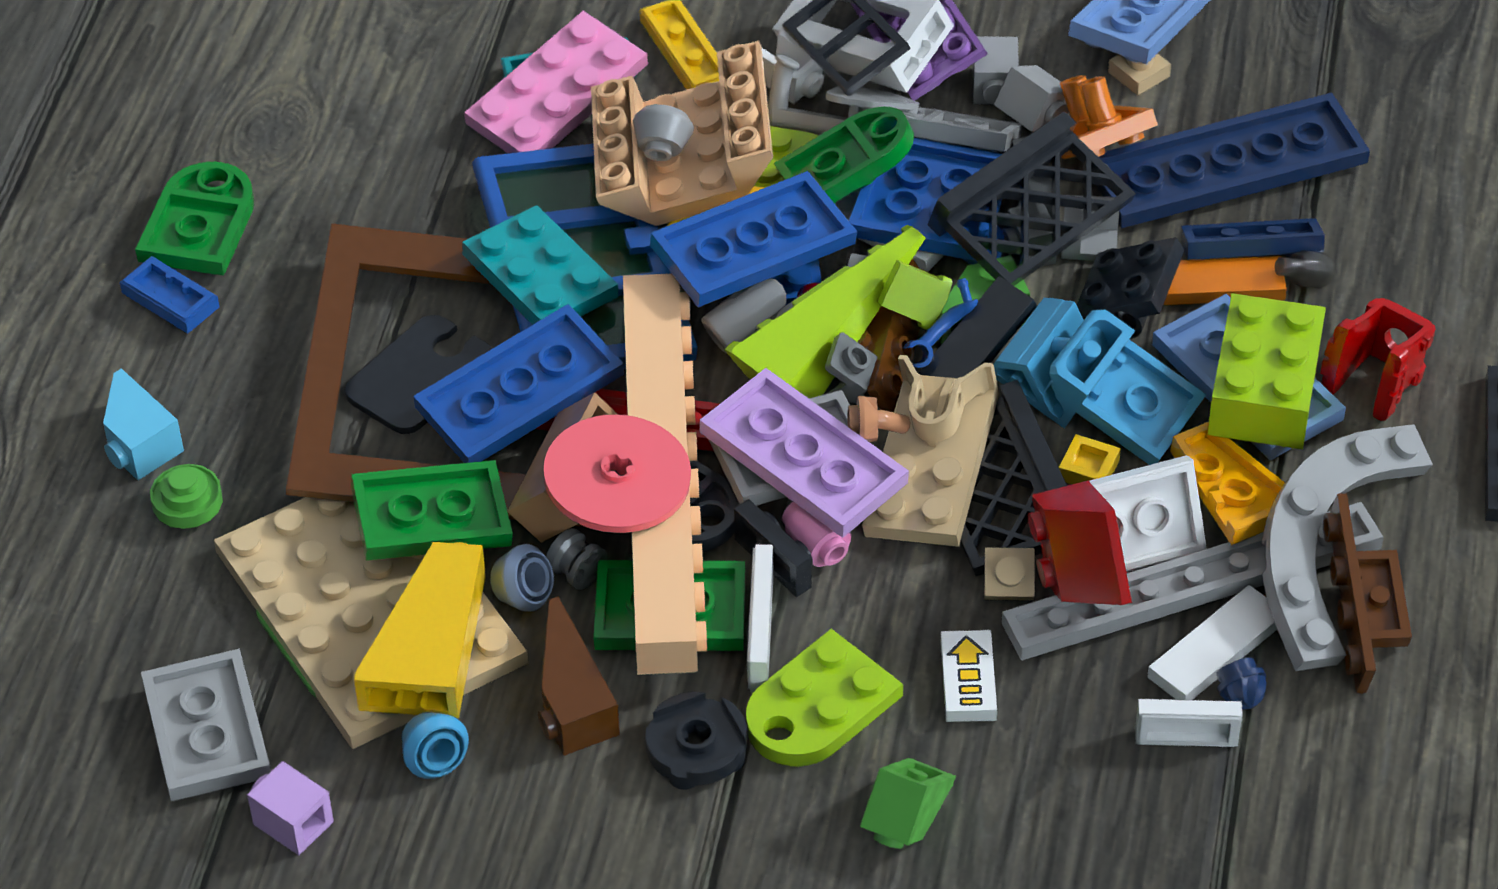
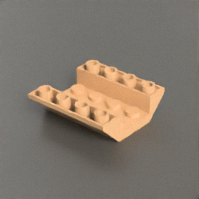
M760 41L737 44L729 49L717 52L719 81L703 83L695 88L674 94H663L652 100L643 102L633 75L621 79H610L602 84L591 87L596 199L599 205L658 226L673 220L700 214L749 194L773 158ZM661 104L678 108L688 115L694 126L693 134L680 154L671 157L668 161L652 160L646 157L645 152L638 147L633 118L637 112L648 105Z

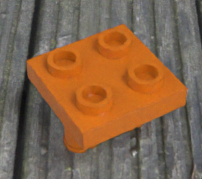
M1079 75L1059 83L1069 115L1077 123L1073 133L1098 157L1106 153L1105 146L1118 142L1119 145L1134 143L1144 138L1143 131L1158 125L1153 108L1113 106L1104 76L1087 80L1086 75ZM1070 150L1061 156L1062 159L1075 157Z

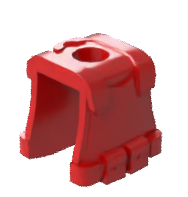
M1376 298L1366 305L1363 315L1354 320L1346 318L1334 329L1333 337L1329 339L1324 353L1326 357L1322 361L1320 374L1323 377L1321 384L1333 395L1370 355L1385 362L1374 403L1373 417L1380 421H1386L1395 412L1396 404L1400 402L1403 391L1410 384L1417 386L1421 382L1426 368L1424 358L1427 349L1433 343L1436 330L1435 325L1424 317L1391 300ZM1391 328L1401 330L1408 340L1397 345L1391 337Z

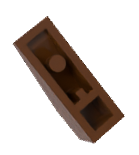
M555 597L549 600L542 678L544 710L538 711V719L547 740L555 738L563 755L566 756L620 735L618 704L560 598Z

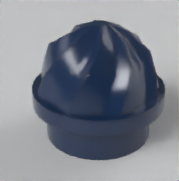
M1253 658L1233 661L1216 673L1220 682L1217 686L1219 695L1225 701L1241 702L1242 709L1256 707L1265 696L1266 673L1263 668L1256 666Z

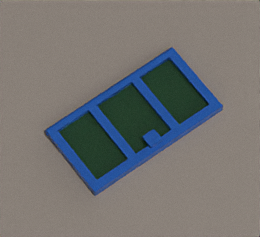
M594 144L482 156L474 159L472 167L490 228L537 205L618 283L617 298L580 317L624 363V369H626L623 276L672 274L650 246L651 232L658 230V227L599 205L596 199ZM513 306L521 332L532 324ZM681 320V326H690L689 320ZM692 329V354L683 355V361H694L697 357V344Z

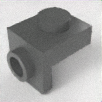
M841 332L834 337L825 365V369L835 377L823 395L842 390L848 402L856 404L857 396H864L867 391L877 356L845 333Z

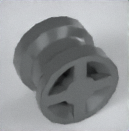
M575 528L568 529L560 534L552 543L546 556L555 574H565L567 582L577 590L588 588L597 580L598 560H608L605 549L598 544H588L587 537Z

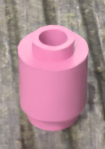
M792 502L786 508L782 516L785 532L794 541L799 540L808 548L814 566L835 565L846 556L851 542L850 532L842 538L796 503Z

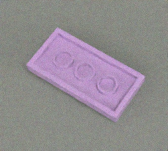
M767 368L763 369L700 419L699 432L842 538L908 484L909 471Z

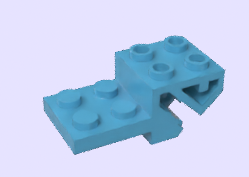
M1043 298L993 364L997 381L1005 384L1018 379L1028 403L1064 429L1073 416L1078 413L1149 465L1159 462L1171 445L1173 436L1179 434L1206 396L1204 392L1129 340L1135 330L1107 310H1092L1083 320L1075 301Z

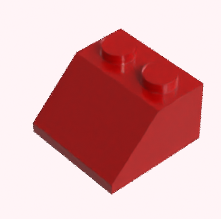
M1089 480L1033 494L1032 500L1035 512L1028 513V521L1035 542H1041L1043 558L1037 559V568L1043 587H1050L1061 602L1109 605L1132 603L1116 512L1109 502Z

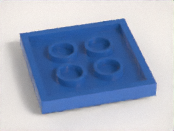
M914 138L911 149L897 165L878 176L870 185L860 189L849 222L857 230L856 238L887 244L902 234V227L909 225L922 233L926 238L918 250L976 261L949 233L946 232L939 237L927 224L938 198L1002 154ZM1002 198L997 201V212L999 210ZM968 221L963 225L972 236L989 238V223Z

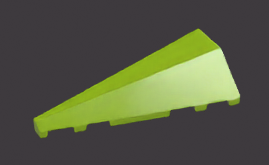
M905 225L901 228L902 234L884 246H874L867 251L868 257L853 267L844 266L792 301L793 307L774 320H764L757 325L758 331L742 342L733 341L725 348V351L749 379H752L763 369L767 368L809 399L823 395L835 377L825 369L834 337L843 332L856 342L859 341L881 307L877 300L896 260L909 264L926 239L925 236L914 227Z

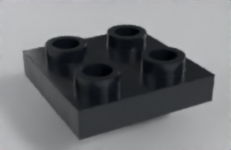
M1177 237L1159 241L1150 240L1139 245L1118 249L1110 248L1103 252H1098L1077 302V307L1083 320L1092 310H1107L1135 330L1130 339L1138 337L1143 330L1147 317L1160 314L1183 256L1184 248Z

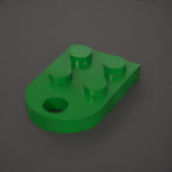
M888 106L874 107L849 117L776 161L774 165L783 180L808 171L834 204H836L838 200L858 188L870 185L878 176L897 165L911 149L914 141V132L901 110Z
M223 162L197 163L183 168L174 174L166 183L135 249L137 261L144 263L153 256L172 268L224 276L254 209L252 184L248 176L241 169ZM213 181L225 182L224 184L218 187L206 186L208 183Z

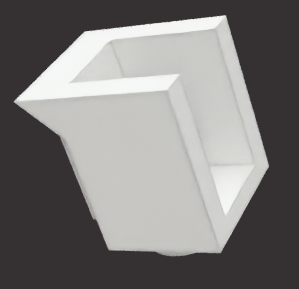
M783 29L778 34L776 55L782 54L790 57L800 65L799 69L794 70L790 85L789 102L795 104L804 95L812 98L820 90L824 77L819 65ZM762 48L765 84L768 88H771L772 75L777 61L774 55Z

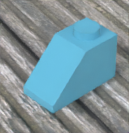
M122 368L113 374L103 421L107 444L104 445V449L115 467L118 469L124 467L137 480H140L184 451L178 420Z

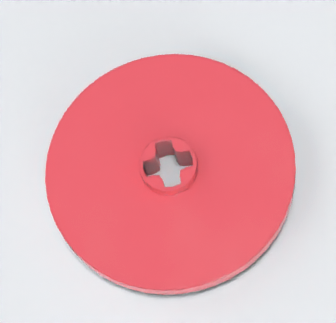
M602 415L579 421L556 437L545 456L543 477L545 488L551 501L571 520L598 531L629 533L656 526L677 512L689 492L691 465L681 443L661 426L634 416Z

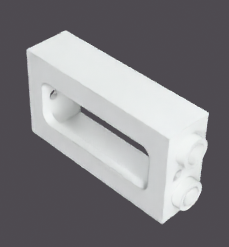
M793 0L773 27L777 37L783 30L782 24L812 0ZM837 0L831 1L796 28L816 50L843 31L820 24ZM844 0L850 3H854L852 0ZM866 0L877 11L906 19L898 33L911 47L910 50L870 81L907 93L954 25L939 0ZM857 35L826 60L835 70L856 76L895 44L892 41L881 43Z

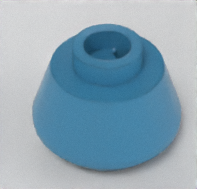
M436 712L420 713L407 723L402 733L404 762L414 775L425 779L442 777L453 771L461 763L468 749L469 737L465 726L457 718Z

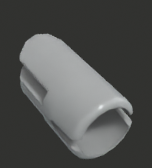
M769 278L733 293L702 318L704 328L724 353H727L725 348L733 341L742 342L758 331L757 325L764 320L776 319L778 312L786 305V292L783 285L776 279Z

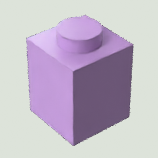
M283 761L269 774L261 776L247 794L253 825L297 855H300L334 822L329 792Z

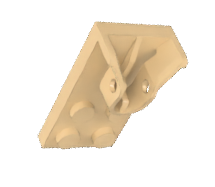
M899 355L898 361L903 383L894 412L908 416L911 425L904 434L889 431L883 453L909 471L908 484L863 520L865 537L959 547L999 397L993 363H983L970 373L959 378L924 376L917 373L907 355Z

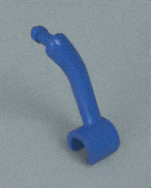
M966 278L957 280V286L960 289L963 303L947 310L919 340H911L905 343L903 349L912 348L917 345L923 351L922 359L917 363H912L914 368H922L929 365L933 358L932 346L948 329L977 306L978 300H972L968 287L969 283Z

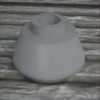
M648 105L637 112L633 118L638 147L645 152L646 157L655 161H668L671 157L679 155L694 131V126L688 115L682 110L668 105Z

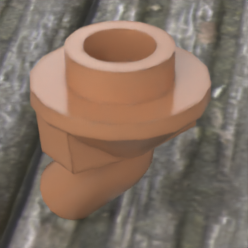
M857 396L856 405H848V427L868 442L877 441L878 429L904 434L910 428L911 422L908 416L886 410H878L877 398Z

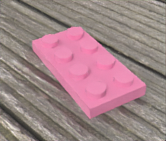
M582 11L465 111V122L507 153L552 149L592 114L591 87L602 84L610 79L636 76L648 65L647 53L585 11Z

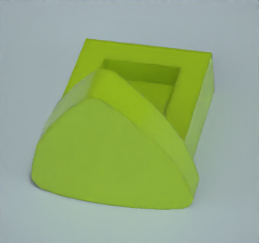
M896 260L877 302L887 309L916 320L919 327L929 330L939 318L947 302L952 287V279L943 275L934 276Z

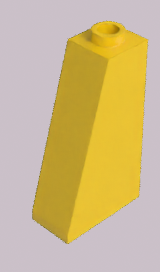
M462 542L432 543L355 672L354 685L358 711L409 715L436 712L459 718L486 578L482 545H471Z

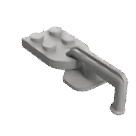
M777 54L775 56L777 62L772 75L768 103L770 126L810 132L819 136L861 111L874 107L888 106L897 108L905 114L913 129L914 137L930 139L929 141L972 146L973 149L999 153V151L1005 152L1011 148L1012 140L1021 138L1023 125L1020 123L919 107V102L887 91L863 87L851 96H847L838 86L827 91V100L850 105L848 118L788 108L793 72L795 69H799L800 65L785 55Z

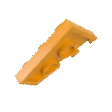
M1206 422L1173 436L1170 452L1174 458L1187 455L1193 459L1198 495L1230 544L1234 545L1264 532L1272 504L1285 482L1231 439L1208 435L1209 422Z

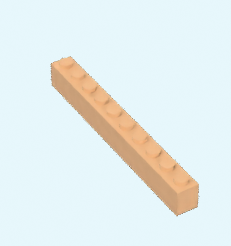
M672 274L623 276L628 416L651 421L666 429L681 443L688 455L689 461H697L696 432H687L686 425H695L694 396H685L686 389H694L693 361H683V355L692 354L691 326H681V320H690L689 295L686 292H680L679 282ZM691 469L689 492L677 512L656 526L632 532L637 675L698 672L697 652L707 651L706 621L696 622L695 612H705L704 582H694V574L703 573L702 544H692V535H701L700 506H690V498H699L698 469Z

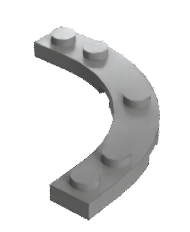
M1414 424L1357 432L1336 439L1321 447L1296 469L1285 482L1272 504L1262 539V544L1266 545L1267 569L1263 573V583L1269 608L1295 671L1338 665L1346 656L1326 610L1317 580L1315 564L1316 543L1324 514L1327 513L1329 507L1335 501L1337 494L1347 493L1356 487L1371 482L1424 475L1433 464Z

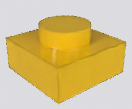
M1075 434L1059 466L1064 481L1069 484H1076L1113 475L1120 461L1121 448Z

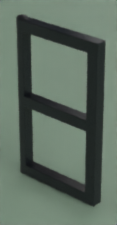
M812 0L785 21L782 27L847 96H851L911 49L900 34L866 0H852L864 15L820 49L816 50L796 28L833 0ZM874 23L895 45L847 82L826 59Z

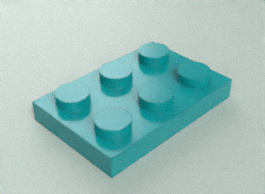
M537 205L462 242V255L532 325L567 304L579 316H582L618 297V283Z

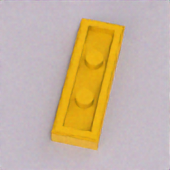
M667 0L639 10L641 23L686 90L695 88L703 83L719 81L717 53L681 0Z

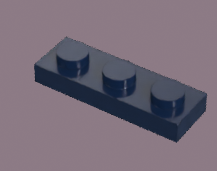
M1316 218L1181 226V244L1188 260L1266 257V255L1281 254L1290 258H1305L1310 256L1311 253L1324 252L1325 235Z

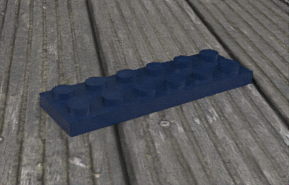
M1328 93L1108 150L1099 158L1136 193L1132 202L1119 210L1118 224L1121 228L1367 164L1370 150L1333 93ZM1096 185L1103 197H1117L1107 186Z

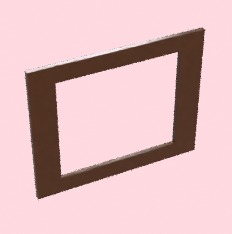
M331 223L286 495L354 502L351 490V474L439 466L437 464L330 453L359 269L491 284L462 255V242L467 240L466 238ZM586 252L610 277H614L616 255ZM612 300L580 316L606 345L608 344ZM498 471L508 511L526 474ZM508 513L509 519L516 520L512 515ZM579 523L575 525L576 527H585Z

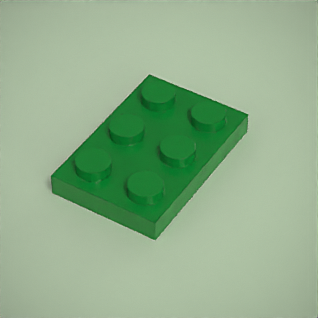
M496 460L351 474V490L366 561L426 555L433 542H462L471 545H482L483 549L512 546L513 532Z
M598 560L593 637L594 650H636L633 560ZM703 561V573L694 574V582H704L705 612H695L696 622L706 621L707 651H744L745 561Z

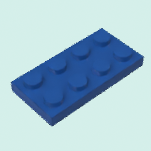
M806 171L651 232L650 246L697 307H700L851 246L856 242L857 230L811 174Z
M567 304L413 396L414 405L463 463L481 462L554 418L558 412L623 376L624 363L576 311Z

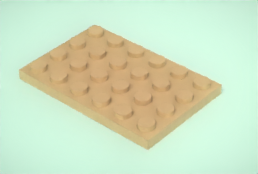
M305 497L214 539L216 553L314 690L316 698L352 750L408 723L416 716L358 711L354 677L357 668L425 555L366 561L354 502ZM482 593L463 695L528 664L527 650L484 593Z

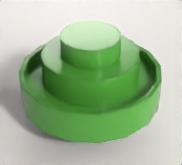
M184 464L165 470L154 480L150 489L154 514L159 521L175 528H193L210 521L219 512L223 503L219 479L213 471L200 465Z

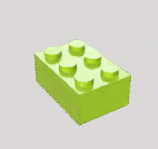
M1231 293L1212 394L1208 435L1303 450L1326 307Z

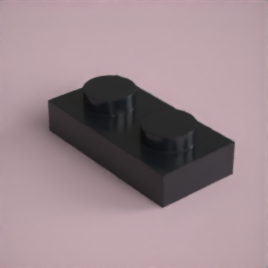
M750 499L735 507V540L752 556L755 545H773V576L796 598L812 588L813 559L808 548L801 541H794L780 528L778 521L771 513L763 512Z

